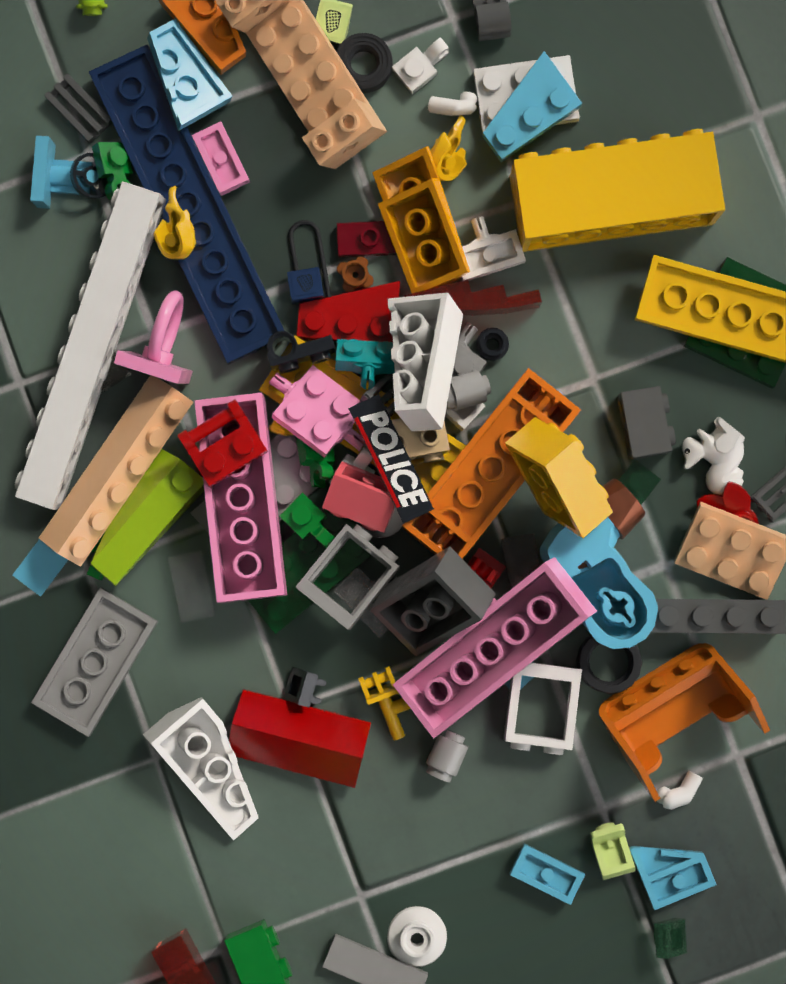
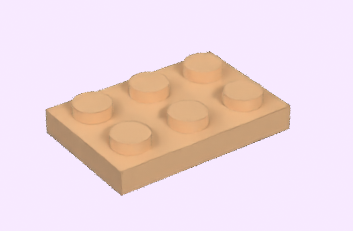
M700 501L674 559V563L768 600L786 562V535Z

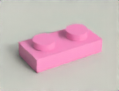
M221 121L192 135L221 196L250 183Z

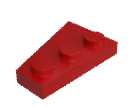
M400 281L299 304L297 337L315 340L332 335L333 342H337V339H356L393 343V336L390 333L389 321H392L391 311L388 308V299L399 298Z

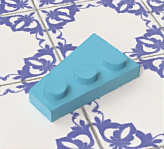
M176 19L149 32L147 40L178 131L230 103L233 96Z
M545 51L483 132L482 137L500 162L512 156L582 106L578 96Z

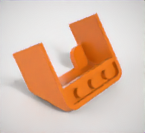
M699 643L690 647L635 681L631 687L623 692L615 693L607 698L599 707V716L654 802L661 799L649 777L662 763V754L657 746L706 715L713 712L720 721L734 722L749 714L764 734L770 731L755 695L717 650L707 643Z

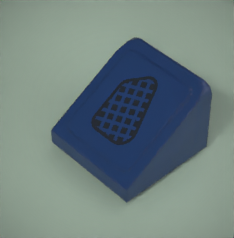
M319 267L287 272L292 305L324 298Z

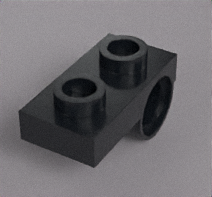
M278 331L272 334L267 342V356L273 371L279 370L280 374L299 369V363L311 360L312 364L328 361L331 359L330 354L336 353L332 335L297 344L295 337L291 333ZM280 341H288L292 344V350L286 356H278L274 352L276 344Z

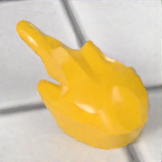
M459 115L448 135L443 132L436 139L435 144L430 150L440 181H452L467 165L465 160L466 150L460 148L456 152L466 122L463 115Z
M173 186L169 189V201L165 206V210L169 215V223L162 219L154 231V238L159 250L166 258L182 260L192 253L196 245V239L187 209L183 211L180 208L176 199L177 186Z

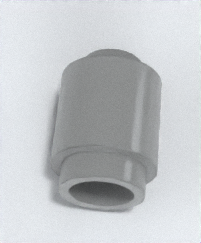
M476 370L452 377L446 409L453 408L456 411L485 403L487 395L491 394V387L487 376H481L480 372Z
M449 730L446 731L445 735L439 734L426 761L428 764L426 773L450 783L452 777L457 776L469 746L463 744L465 737Z

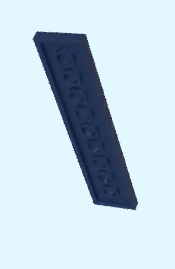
M148 44L89 71L143 187L160 193L166 199V206L169 201V189L177 186V202L183 211L187 209L196 239V245L192 253L187 258L178 259L226 362L229 365L267 347V342L272 334L285 330L188 128L185 127L178 131ZM164 206L160 222L164 219L169 223V215Z

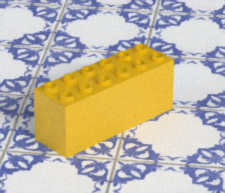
M703 129L688 130L683 133V136L670 137V134L667 133L657 134L650 137L649 141L637 142L636 138H628L618 141L617 145L604 147V143H593L586 145L584 150L571 151V148L568 147L558 148L551 151L550 155L538 156L537 152L524 153L518 156L519 159H514L510 173L517 230L523 252L714 225L725 211L713 131L703 133Z

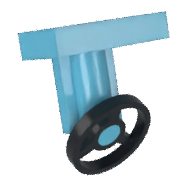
M36 136L30 201L37 208L50 209L51 193L81 195L87 199H99L106 196L105 191L101 193L98 185L101 178H98L96 164L93 166L92 162L81 161L85 157L94 158L93 153L83 154L74 161L55 160L56 145L49 136Z

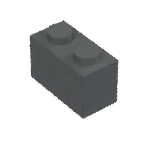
M661 386L621 392L617 396L628 461L670 453L672 451L671 446L676 444L673 426L667 425L665 413L670 412L667 394H662Z

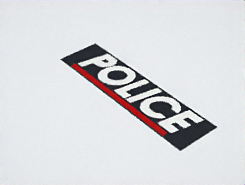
M380 395L373 396L348 408L403 524L434 510Z

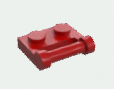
M236 399L227 404L228 408L191 431L184 430L177 435L209 487L214 486L268 452ZM232 420H237L240 425L238 429L200 452L195 443Z

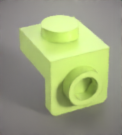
M605 823L596 827V831L590 833L591 844L602 879L606 880L635 872V865L625 837L623 824Z

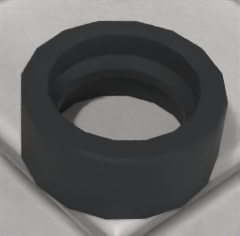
M592 636L587 637L579 647L576 659L577 668L582 669L581 678L584 683L596 691L607 694L623 692L631 687L639 677L642 666L641 654L637 645L631 648H623L628 656L627 671L621 678L607 682L597 678L590 669V655L600 643Z

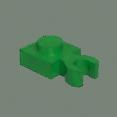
M98 142L92 146L98 178H107L108 184L105 187V194L108 200H111L114 191L117 188L120 189L122 181L130 183L126 178L133 174L131 162L122 142Z

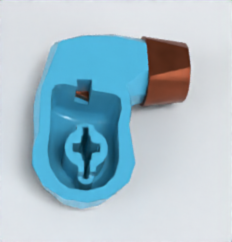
M613 478L602 486L609 495L607 501L613 513L584 538L557 523L541 545L540 557L543 563L555 557L597 610L596 613L582 623L589 634L604 646L611 649L631 648L647 638L655 627L658 605L653 592L630 571L626 561L614 548L618 538L623 540L645 516V511L627 487Z

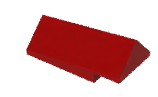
M243 689L232 721L229 742L236 757L355 788L371 722L312 706L297 705L285 699Z

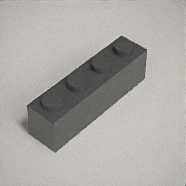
M656 599L658 612L655 627L651 631V633L786 634V600Z

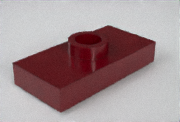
M384 221L337 223L339 258L397 255Z

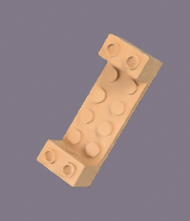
M215 0L231 27L247 34L309 132L302 139L320 166L337 169L387 132L304 0Z

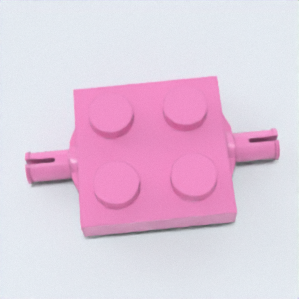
M314 365L294 384L278 372L272 377L269 384L284 394L283 402L272 414L271 418L324 458L336 444L343 440H346L358 451L364 447L365 442L362 436L352 429L354 419L348 409L361 403L358 398Z

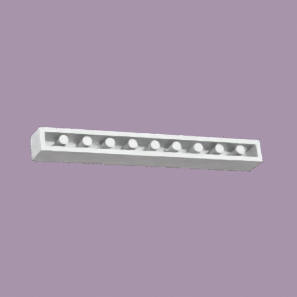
M123 181L120 189H116L111 199L113 210L110 219L106 220L102 225L100 232L102 242L99 251H95L90 260L89 268L92 270L88 283L85 282L81 287L79 293L81 304L78 313L74 314L70 319L68 326L70 336L67 345H63L58 354L57 362L60 366L56 377L53 376L49 381L47 387L49 398L46 407L42 408L38 413L36 420L38 430L35 439H31L28 443L25 453L28 459L25 468L19 472L15 481V489H17L15 497L52 510H58L65 500L154 238V231L158 227L166 203V199L160 193Z

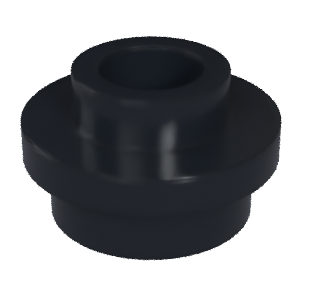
M487 328L479 334L476 348L484 359L496 361L507 353L509 340L502 330ZM494 339L498 342L499 347L496 350H489L486 342Z

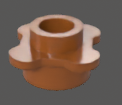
M357 257L356 260H351L347 263L341 262L338 265L337 272L342 275L344 282L342 288L346 293L353 292L360 287L370 288L373 285L374 278L369 275L367 268L368 260L366 258ZM354 272L359 274L357 278L352 276Z

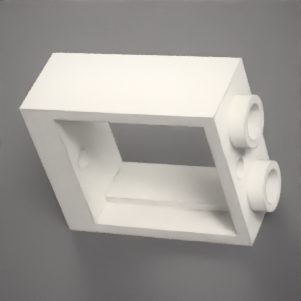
M532 662L511 678L503 737L505 742H511L510 748L530 751L531 745L544 746V753L563 755L564 749L572 750L582 669ZM522 675L570 682L563 739L515 733Z

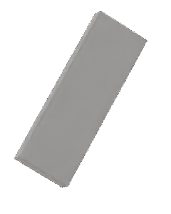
M335 934L322 966L361 984H425L428 977V972L338 934Z

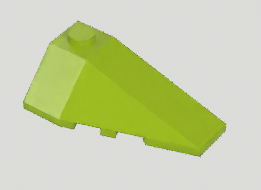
M161 449L106 529L91 561V565L116 587L204 492L203 478L180 458Z

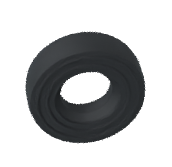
M370 33L351 35L340 44L336 51L362 93L374 92L388 81L393 66L392 54L387 44L378 36ZM359 52H369L376 59L375 69L367 75H360L351 67L353 56Z

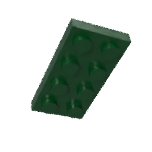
M322 510L327 518L321 525L334 537L338 535L346 524L352 529L356 526L353 520L338 518L331 514L330 511ZM295 532L282 543L287 595L248 600L275 634L314 603L296 588V585L326 550V547L312 534L304 541ZM349 538L315 580L314 584L327 593L372 555Z

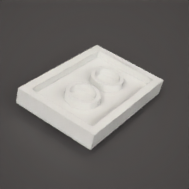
M570 55L550 58L576 94ZM537 60L476 68L473 70L482 135ZM576 110L556 125L578 122L580 119L579 111Z

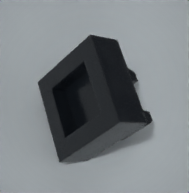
M292 667L283 699L305 707H310L311 703L320 704L322 699L313 696L316 685L326 686V682L318 678V675Z

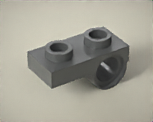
M472 0L478 42L511 36V15L508 1Z

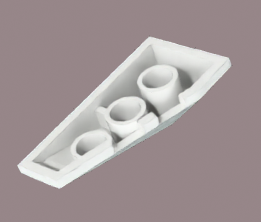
M202 697L168 712L143 734L233 841L259 818L246 782L243 780L236 755L227 737L224 723Z

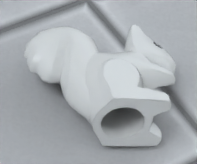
M717 417L714 421L716 429L711 434H707L701 429L696 431L701 439L700 442L691 437L683 440L682 452L685 458L683 467L684 469H689L700 459L704 458L712 464L706 474L707 487L713 494L723 495L727 482H735L741 486L744 482L742 479L744 472L738 466L744 455L743 441L745 437L721 417Z

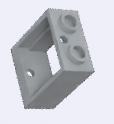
M346 524L296 585L299 591L348 630H351L400 569L395 563L399 557L384 545L379 550L369 542L373 536L358 524L353 529ZM349 538L387 567L386 571L352 613H349L314 584L315 580Z

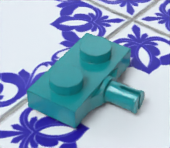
M337 339L335 370L352 371L361 374V387L366 389V383L369 380L368 389H372L375 385V375L395 373V365L391 358L393 343L388 341Z

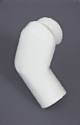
M471 92L461 93L460 100L432 96L429 100L428 109L430 113L447 116L471 115L477 109L475 104L478 99Z
M688 770L680 787L669 789L663 786L658 790L657 793L661 799L657 800V802L663 804L664 808L671 810L689 804L703 778Z

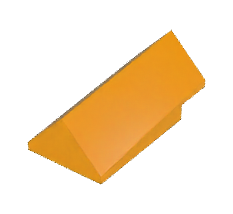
M429 146L372 172L383 202L378 203L412 295L416 296L455 282L468 274L470 269Z

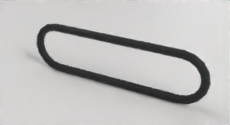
M309 220L298 221L291 226L288 238L294 271L299 270L293 233L298 226H311L316 233L326 296L331 297L319 228Z

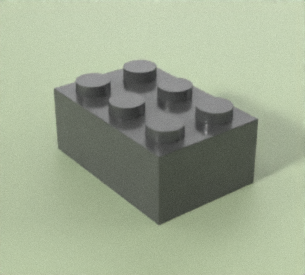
M449 546L388 583L381 591L370 611L417 656L481 621L496 593Z

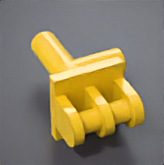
M390 666L385 668V672L380 674L373 672L372 677L367 679L360 677L358 679L367 704L379 703L393 740L403 738L405 733L397 714L411 708L403 698L392 702L391 696L399 693L392 685L396 681ZM390 680V683L385 684L383 686L381 685L382 683ZM377 686V688L368 691L369 688Z

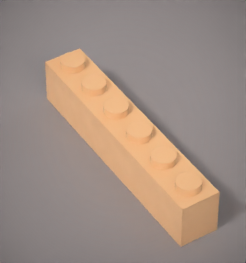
M150 375L39 536V539L57 554L81 567L185 416L193 401L166 382Z

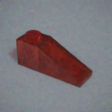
M186 928L159 942L151 951L168 984H216Z

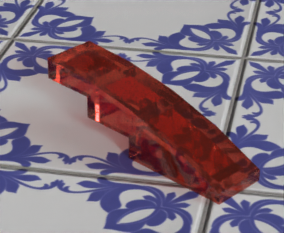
M468 280L404 295V297L448 292L463 315L466 316L508 314L539 308L542 303L539 289L507 297L504 285L471 292Z

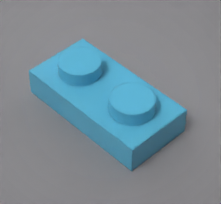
M523 843L509 873L511 876L569 905L572 904L585 876L584 872Z

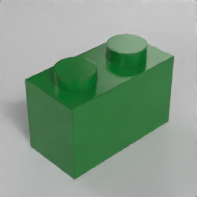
M265 919L227 934L224 941L241 984H289V977H292V971L286 957L280 958L276 946L280 945L273 925L268 927Z

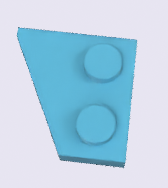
M641 846L629 847L632 859L654 910L717 885L702 851Z

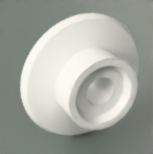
M413 906L400 911L392 919L387 931V942L391 953L397 960L414 967H423L433 963L441 956L447 942V931L442 919L434 911L421 906ZM415 933H420L423 936V940L420 943H414L411 940V936Z

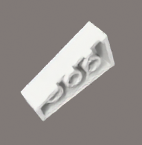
M448 292L389 298L388 308L391 311L392 321H389L390 333L393 336L391 358L395 365V373L393 374L395 412L411 431L443 429L463 313Z

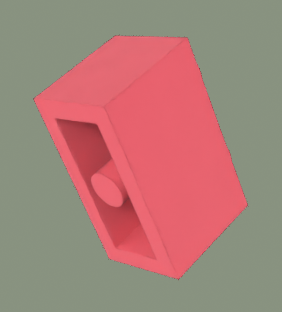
M341 461L334 473L322 508L330 511L331 514L338 518H348L360 523L368 530H378L384 533L395 510V505L380 476Z

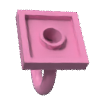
M171 291L163 300L153 325L149 346L145 345L142 355L132 351L118 350L114 364L177 384H189L193 371L171 364L174 354L170 353L180 326L184 304L183 296L179 291Z

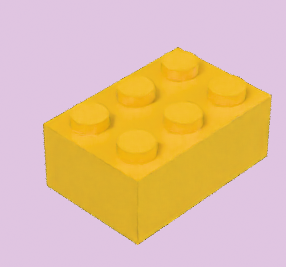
M534 417L505 442L543 514L584 538L613 513L607 501L609 495L597 482L594 476L597 472L594 466L584 457L582 453L584 446L575 435H567L561 432L555 424L551 422L547 424Z

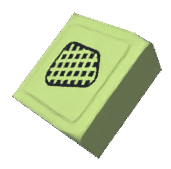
M320 0L316 21L329 41L341 44L346 39L353 8L352 4L337 0Z

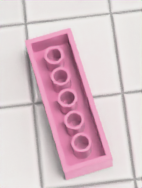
M262 392L194 400L197 426L228 408L227 404L236 399L268 450L264 455L212 487L208 486L203 477L217 603L287 595L266 402ZM232 420L200 440V452L238 429L240 425L237 420Z
M554 557L544 562L488 607L481 621L452 636L392 685L434 739L586 621L597 610Z

